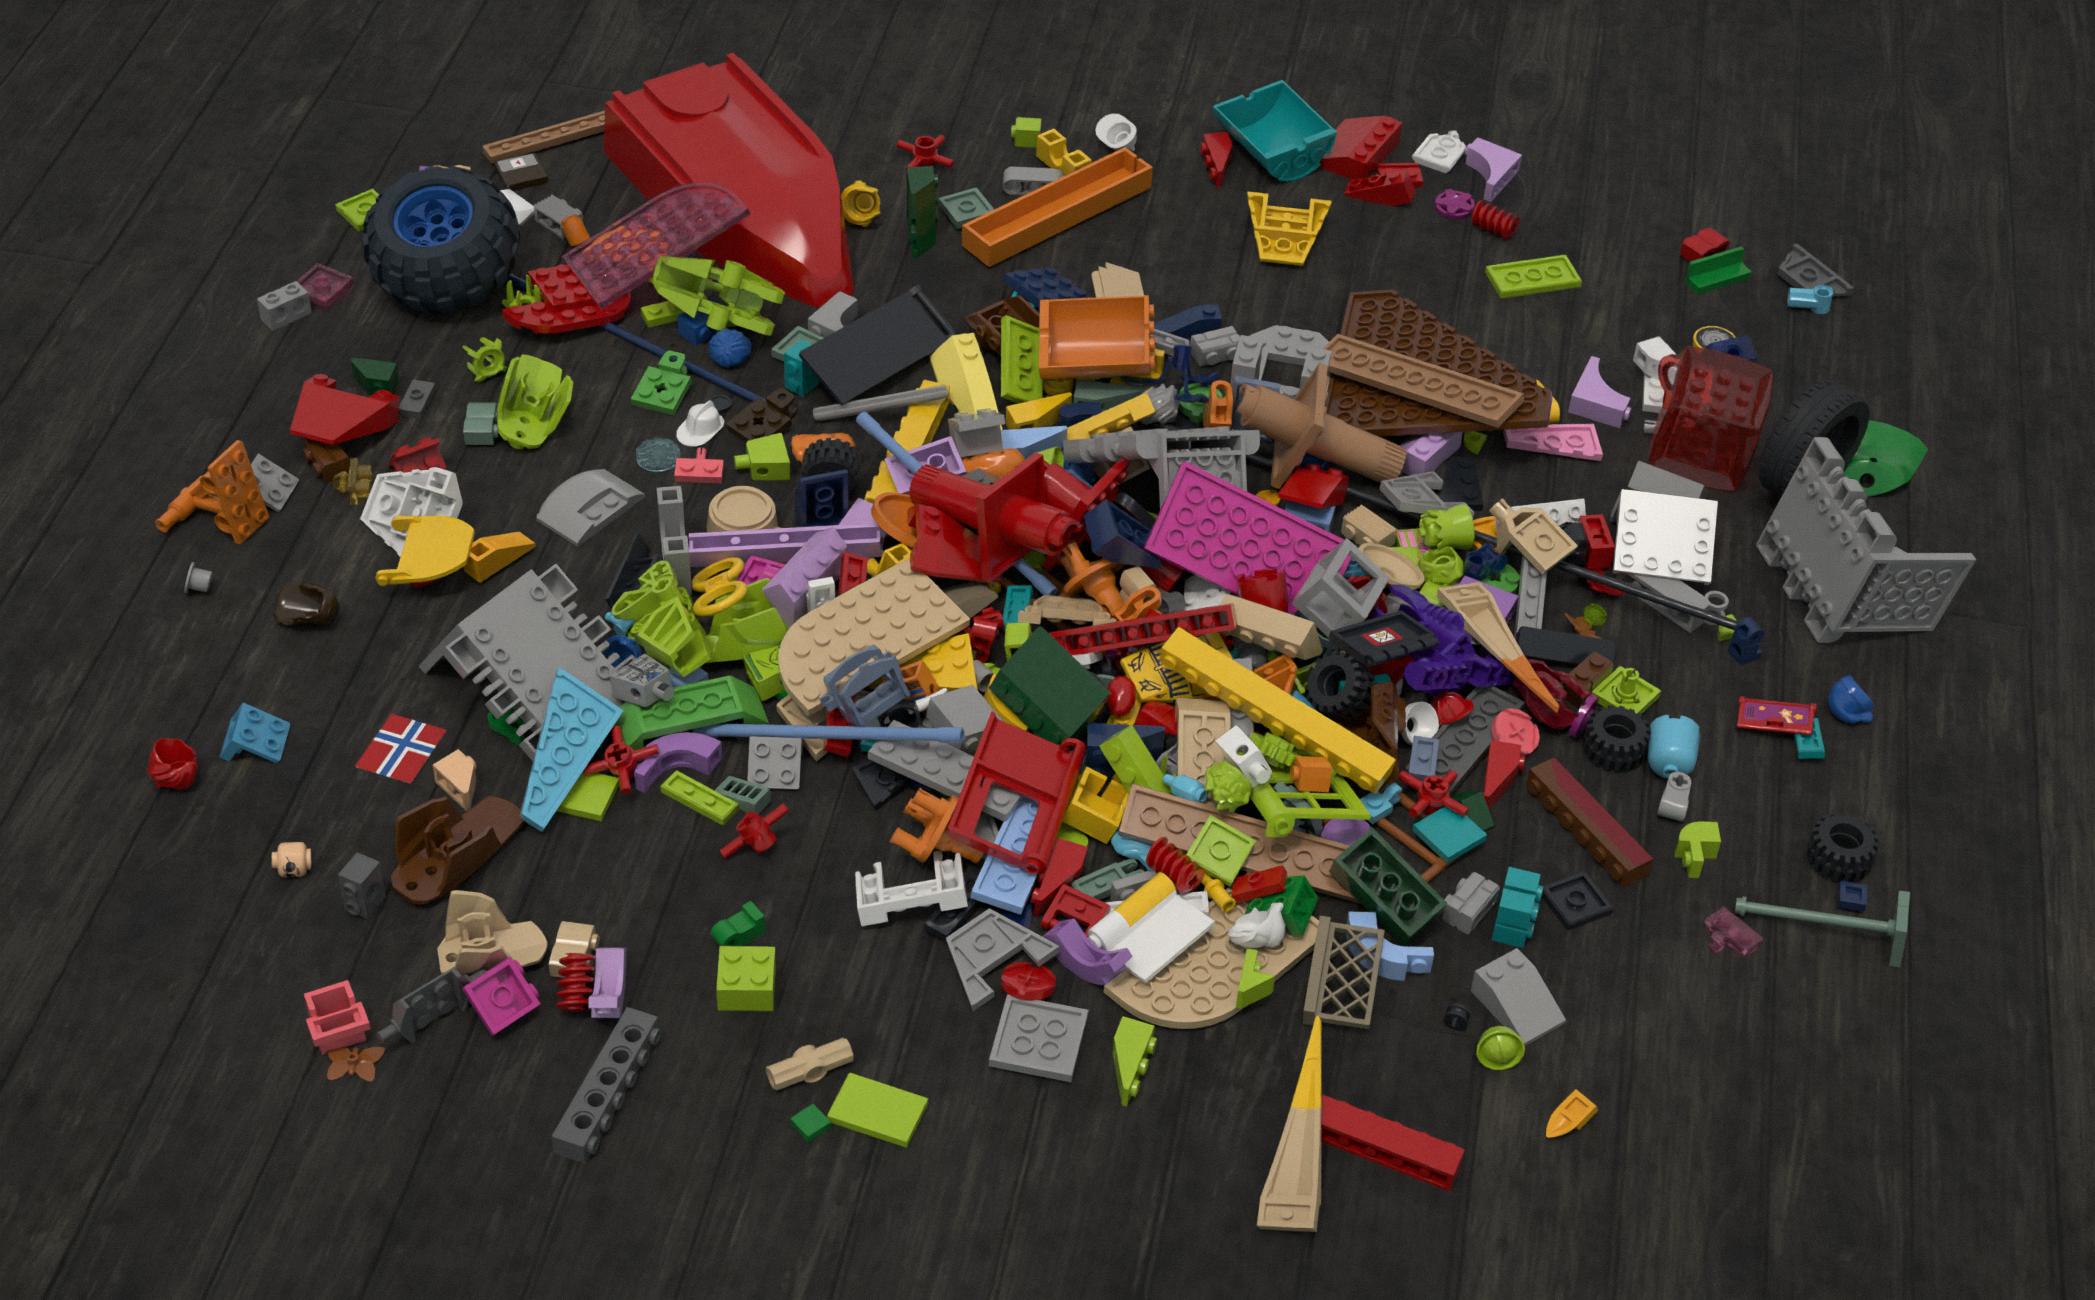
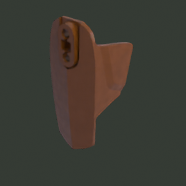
M488 796L460 816L447 797L432 799L398 816L395 825V855L398 866L391 875L393 891L402 895L404 901L413 904H427L444 896L481 867L525 823L519 817L521 809L505 799Z

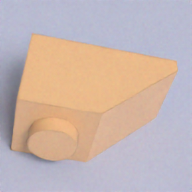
M458 749L433 764L435 782L460 806L468 811L472 806L476 786V764L470 756L466 757Z

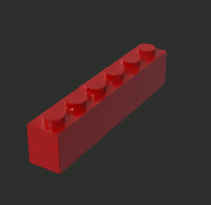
M1321 1093V1142L1450 1192L1461 1167L1465 1149Z

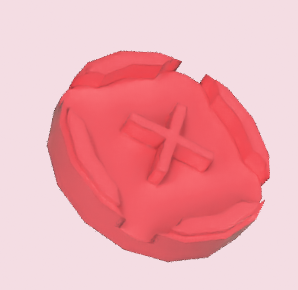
M1509 708L1500 712L1493 719L1491 726L1492 737L1495 741L1521 745L1520 755L1522 756L1529 755L1538 746L1540 736L1538 727L1530 721L1532 718L1519 709Z

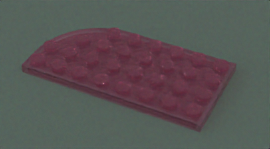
M713 183L686 184L654 197L564 254L562 258L584 288L587 289V292L598 307L603 309L652 278L660 256L685 257L728 228L742 221L751 213L743 201L733 191L724 186Z

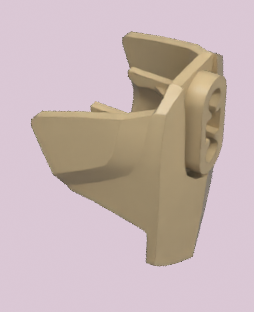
M454 890L450 893L446 918V936L437 948L441 974L455 967L463 975L467 974L470 977L482 968L487 971L509 957L513 961L517 960L522 968L539 963L543 959L548 943L542 931L532 921L510 924L498 908L495 900L482 893Z

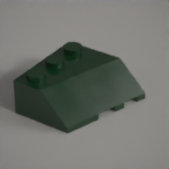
M933 166L907 167V226L912 259H917L936 245L938 211L935 209V205H938V192H935V188L939 187L938 175H934Z

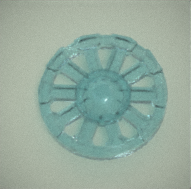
M654 437L653 440L647 439L636 449L637 463L649 471L660 472L669 470L676 466V459L680 458V448L674 441L667 438Z

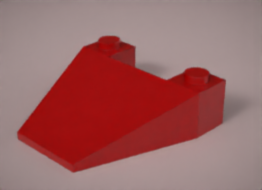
M316 374L304 382L290 428V434L334 445L386 430L398 423L400 396L393 395L387 390H379L367 398L336 390L337 380L330 379L324 374Z

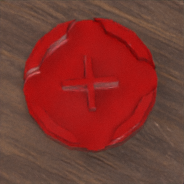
M1029 962L1014 963L1004 969L1001 987L1006 993L1018 999L1042 1000L1051 996L1054 992L1056 977L1045 966L1041 965L1036 968L1031 967L1032 963Z

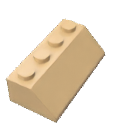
M1227 593L1221 601L1220 605L1234 603L1238 628L1219 633L1225 636L1231 635L1240 638L1246 643L1252 642L1261 645L1267 650L1282 652L1291 658L1297 657L1306 660L1321 655L1323 650L1314 622Z

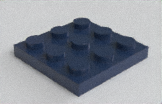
M1049 266L1040 269L1032 268L1025 271L1016 270L1015 272L1005 273L1003 278L1007 285L1039 309L1040 300L1091 298L1085 290L1076 287L1070 279L1063 277L1058 273L1057 269Z

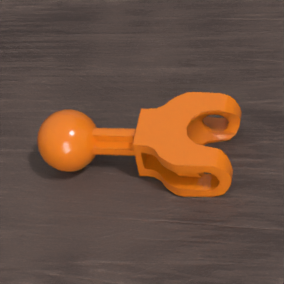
M1222 380L1212 383L1209 391V400L1205 402L1203 407V425L1205 428L1231 427L1233 393L1230 383ZM1216 389L1224 390L1226 396L1218 398Z
M1146 586L1131 594L1123 607L1114 613L1116 622L1143 618L1149 609L1162 614L1157 610L1162 603L1160 591L1153 586ZM1146 597H1154L1153 599L1143 603ZM1107 650L1101 651V652H1102V658H1103V656L1105 655V653H1106Z

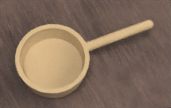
M735 486L725 489L717 494L709 505L707 532L780 528L778 527L773 500L766 493L754 487Z

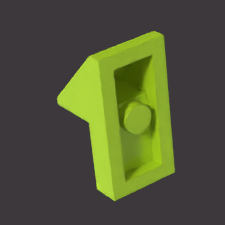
M1247 948L1236 1008L1242 1009L1273 992L1275 976L1260 973L1261 962L1256 961L1258 950Z

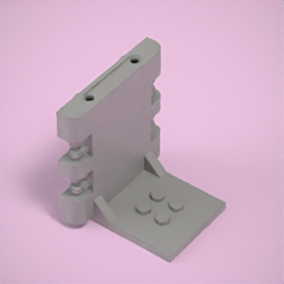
M1229 426L1177 431L1153 429L1092 434L1093 439L1063 440L1064 456L1068 462L1073 464L1118 462L1122 457L1130 461L1148 460L1159 478L1160 509L1183 461L1247 492L1245 455L1254 454L1260 446L1259 430L1230 431Z
M1814 437L1756 544L1769 567L1782 566L1785 570L1788 569V578L1783 585V589L1790 599H1803L1805 602H1809L1808 607L1810 610L1804 622L1818 643L1834 642L1844 632L1933 631L1975 563V557L1972 553H1907L1895 547L1897 538L1881 514L1865 509L1867 508L1865 503L1867 494L1862 486L1855 479L1843 477L1845 462L1831 441L1826 437Z
M557 564L553 565L539 577L532 569L460 622L419 665L420 669L426 674L444 659H447L463 679L479 668L482 672L475 676L472 681L477 684L487 677L492 683L482 693L487 697L496 689L499 691L498 694L485 704L495 718L498 720L513 708L515 712L505 719L507 723H514L520 717L525 724L517 729L516 733L520 737L529 729L533 732L519 744L532 762L534 761L558 667L620 708L626 701L613 697L610 675L635 660V657L631 655L614 668L611 664L620 658L618 653H613L608 659L601 653L609 648L610 644L606 640L598 647L595 646V643L611 630L600 615L583 628H580L579 625L588 618L585 614H580L575 620L569 615L578 605L573 601L564 608L562 604L578 589Z

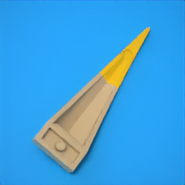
M1318 1015L1314 1021L1285 1128L1260 1197L1257 1226L1260 1229L1317 1231L1319 1206L1321 1205V1019Z

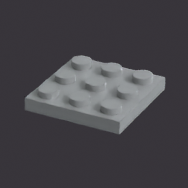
M1007 994L989 1058V1066L1072 1082L1088 1018V1010L1040 1000H1022Z

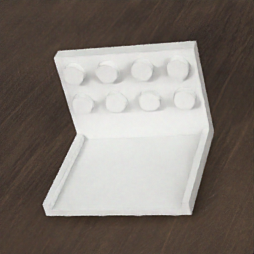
M1622 489L1611 512L1610 522L1617 524L1613 573L1622 572L1701 582L1704 585H1710L1718 501Z

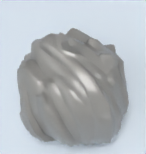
M1161 384L1156 389L1152 386L1144 391V393H1148L1156 413L1140 421L1145 425L1154 422H1160V425L1174 422L1178 413L1179 399L1181 398L1177 396V389L1173 385L1166 388L1164 384Z

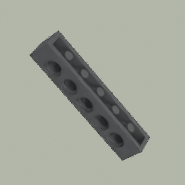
M629 1007L625 1009L552 1135L553 1152L555 1154L584 1164L591 1154H595L602 1133L609 1130L614 1112L623 1105L627 1089L634 1086L639 1068L641 1066L644 1067L647 1063L652 1045H657L659 1042L661 1029L658 1027L657 1016Z

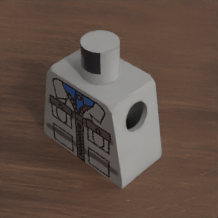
M643 654L610 675L612 694L617 699L646 707L660 698L669 701L674 695V688L671 686L668 668L647 654Z

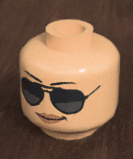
M303 842L280 843L277 852H272V868H277L278 874L281 877H303L307 870H311V849H307Z

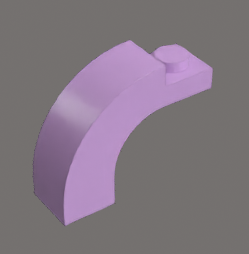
M627 948L596 949L594 991L589 996V1008H592L591 1017H621L625 993Z

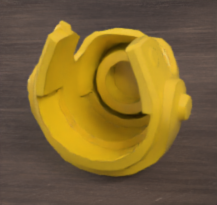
M861 180L855 181L854 184L845 188L841 194L844 218L852 224L862 225V227L869 226L872 223V219L881 214L879 211L880 199L877 194L878 190L867 186Z

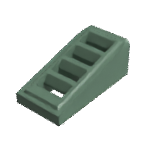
M728 776L714 790L737 802L739 809L746 813L757 812L759 814L771 802L770 789L732 776ZM730 785L733 786L729 791H726Z

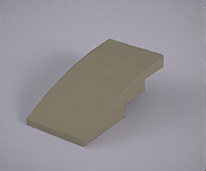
M976 581L953 585L942 590L969 618H972L999 597L997 593Z

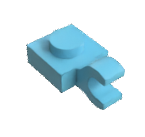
M1392 783L1382 794L1371 792L1360 799L1371 814L1369 821L1372 824L1392 813V804L1401 800L1398 793L1402 791V788L1398 784Z

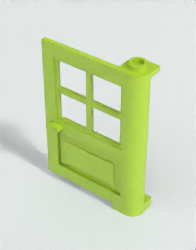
M1303 749L1292 750L1301 756L1314 757ZM1237 752V755L1242 756L1245 755V753ZM1268 763L1272 770L1269 780L1251 788L1250 798L1267 822L1266 837H1284L1293 830L1295 818L1371 819L1369 811L1342 775L1337 773L1334 768L1332 769L1330 786L1335 793H1310L1309 791H1301L1302 793L1275 792L1269 783H1278L1279 781L1282 783H1293L1290 780L1291 767L1286 764L1282 769ZM1280 798L1307 799L1312 808L1285 807ZM1315 799H1341L1347 809L1321 808Z

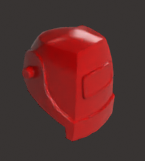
M1150 701L1139 712L1135 725L1165 726V735L1168 733L1176 735L1175 707L1162 702Z

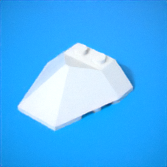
M437 467L423 471L416 469L406 473L400 471L377 474L360 519L374 533L381 536L385 543L392 547L401 557L408 531H397L392 528V519L398 515H439L457 518L463 502L456 474Z

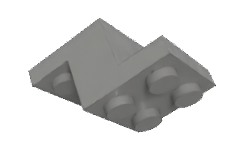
M991 408L977 410L975 415L968 414V412L954 414L955 418L948 419L950 436L960 457L1003 450L1000 425L1005 424V418L1003 414L997 413L996 410H991Z

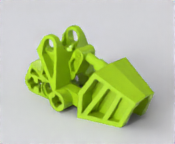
M659 257L652 279L654 287L660 295L691 317L695 318L700 311L709 314L706 325L710 328L722 331L727 327L741 326L764 335H772L775 324L768 318L762 317L760 309L764 299L782 304L785 295L782 289L772 286L773 283L748 271L746 266L727 260L724 270L713 267L715 260ZM712 279L718 280L720 283L713 282ZM704 290L720 292L719 297L728 303L729 306L703 299Z
M659 561L638 578L642 586L640 589L622 594L613 606L612 614L618 620H635L636 622L629 631L628 637L636 639L637 644L644 647L647 655L668 668L671 674L686 677L711 659L709 643L705 639L706 632L693 612L694 604L691 596L685 587H677V577L668 561Z

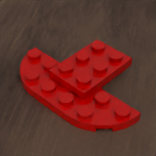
M561 264L551 268H538L537 270L528 271V275L533 287L534 285L539 287L541 298L544 302H534L528 305L502 309V317L519 329H521V326H524L527 329H533L534 333L544 334L605 325L624 317V312L630 309L631 293L628 287H618L613 290L591 293L569 264Z

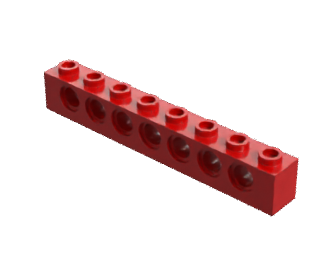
M1234 603L1050 632L1049 634L1071 655L1165 641L1171 637L1178 627L1193 636L1234 630L1238 626Z

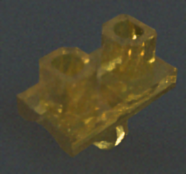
M351 458L349 474L346 471H342L333 477V486L340 492L347 490L351 492L350 505H357L358 497H369L371 492L370 481L373 480L372 465H359L358 458Z

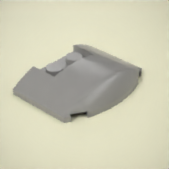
M605 469L589 470L579 473L559 485L544 501L536 518L538 522L578 547L644 499L645 494Z

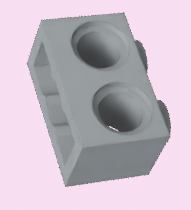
M297 281L257 298L260 318L272 331L312 313L308 292Z

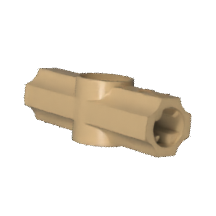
M844 1038L817 1048L813 1045H806L799 1048L793 1057L766 1067V1073L773 1090L782 1089L802 1080H805L807 1083H814L822 1079L828 1070L852 1062L853 1053L848 1040Z

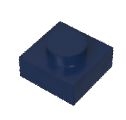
M1840 881L1838 886V907L1865 912L1867 906V885Z

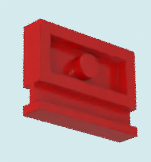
M1377 163L1378 175L1407 170L1414 188H1422L1423 185L1418 163Z

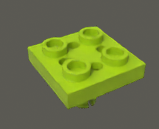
M1619 666L1591 694L1599 697L1598 703L1605 708H1608V705H1614L1615 707L1620 705L1625 706V709L1629 710L1631 708L1635 710L1636 714H1642L1660 697L1661 690L1641 679L1637 670L1633 674V668L1625 669Z

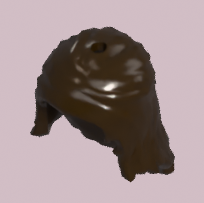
M308 581L293 582L282 587L277 597L273 616L276 618L277 624L284 626L297 624L327 626L335 621V617H337L340 610V603L336 595L325 587Z

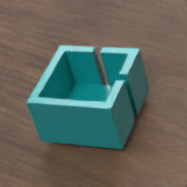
M1513 867L1508 868L1492 936L1493 941L1523 948L1525 939H1531L1535 923L1530 921H1536L1539 903L1534 901L1540 902L1543 886L1538 885L1541 874Z

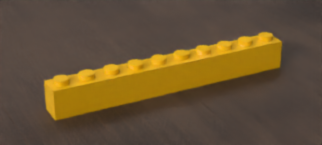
M1180 627L1176 629L1162 646L1159 661L1166 668L1183 675L1187 681L1196 683L1204 688L1208 694L1222 699L1231 708L1238 709L1248 715L1252 721L1261 723L1269 728L1273 734L1282 736L1290 741L1296 748L1303 749L1314 757H1326L1337 773L1352 779L1361 788L1376 794L1392 773L1396 759Z

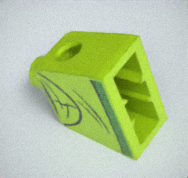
M780 646L742 655L746 673L756 688L761 701L785 690L779 674Z

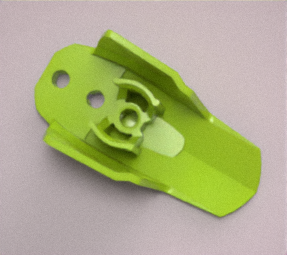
M530 355L516 356V358L511 360L497 406L498 433L516 449L540 447L547 436L555 430L572 395L573 381L570 376L566 375L560 384L561 368Z
M764 578L747 585V593L738 603L723 612L713 615L710 633L705 637L709 643L711 659L706 663L743 659V654L781 646L782 640L790 628L762 591L771 581L769 578ZM733 592L726 593L722 597L716 599L715 603L727 598Z

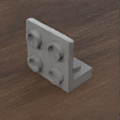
M257 454L251 463V467L264 503L276 512H280L299 479L262 455Z
M750 736L748 782L764 786L768 789L798 790L800 788L801 754H803L802 738Z

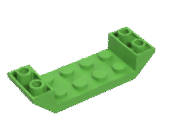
M725 676L674 687V695L669 701L660 698L646 707L626 701L620 707L624 711L614 724V726L621 727L623 742L635 751L644 748L643 740L727 721L740 719L741 724L769 725L756 688L735 677Z

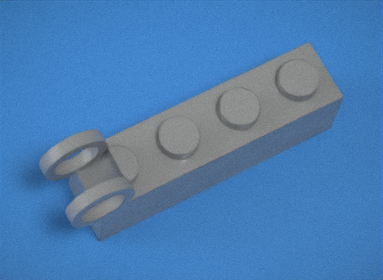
M1618 572L1616 575L1617 580L1707 611H1715L1725 617L1723 610L1727 608L1729 599L1722 592L1710 591L1703 596L1677 579ZM1710 597H1718L1723 600L1724 604L1714 605L1708 599ZM1639 598L1690 633L1704 622L1710 625H1717Z

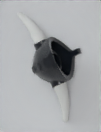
M943 688L930 696L911 702L902 699L866 724L865 727H888L895 720L911 728H917L921 719L920 712L928 708L930 698L947 693L948 690Z

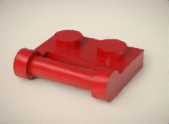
M1063 884L1041 921V927L1046 930L1052 929L1060 922L1055 919L1059 913L1069 919L1074 918L1076 922L1087 926L1088 929L1084 934L1088 938V930L1108 915L1111 907L1107 903Z

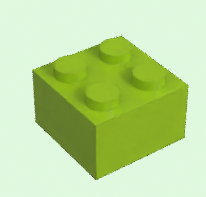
M720 946L717 977L718 1010L773 1011L776 973L775 947Z

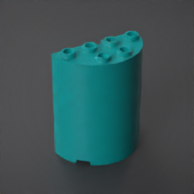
M1283 80L1252 91L1248 98L1240 95L1213 106L1216 120L1272 176L1280 181L1298 180L1313 172L1321 165L1319 161L1324 155L1331 152L1336 140L1337 132Z

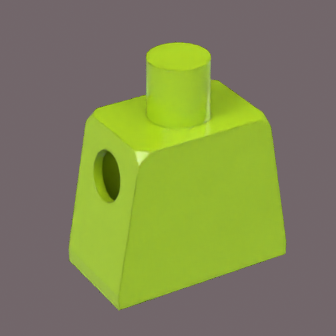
M782 433L750 440L746 443V454L734 456L735 469L749 468L753 480H790V461Z

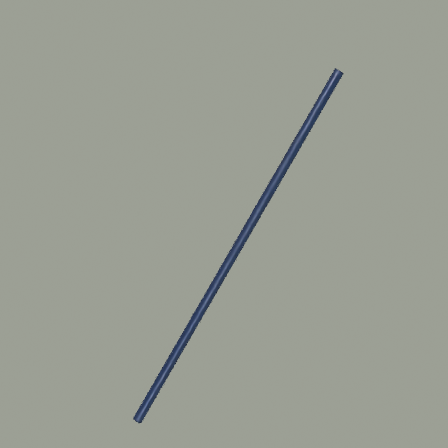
M513 274L507 276V282L511 280L513 285L526 291L525 280ZM612 323L598 326L661 358L667 352V350ZM671 358L669 361H670V362H675V361H677L678 359H677V358ZM685 359L684 366L687 367L688 371L751 402L755 401L758 397L767 402L765 398Z

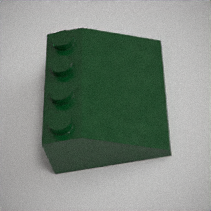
M1041 626L1031 634L1004 664L989 686V689L1038 737L1059 746L1068 738L1081 741L1087 732L1088 723H1093L1112 694ZM1067 746V747H1068L1069 750L1072 751V750H1074V748H1075L1076 746Z

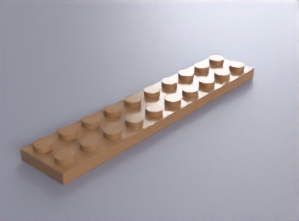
M1337 334L1322 348L1331 351L1329 372L1497 428L1525 401L1523 393Z
M1132 784L1118 835L1152 845L1159 838L1166 837L1168 844L1173 843L1176 846L1175 850L1181 849L1183 854H1187L1208 817L1212 815L1256 840L1253 849L1240 870L1253 873L1283 865L1287 871V877L1305 875L1314 891L1361 904L1329 872L1333 861L1350 845L1297 830H1292L1284 837H1266L1267 822L1234 812L1230 813L1227 810H1217L1213 806Z

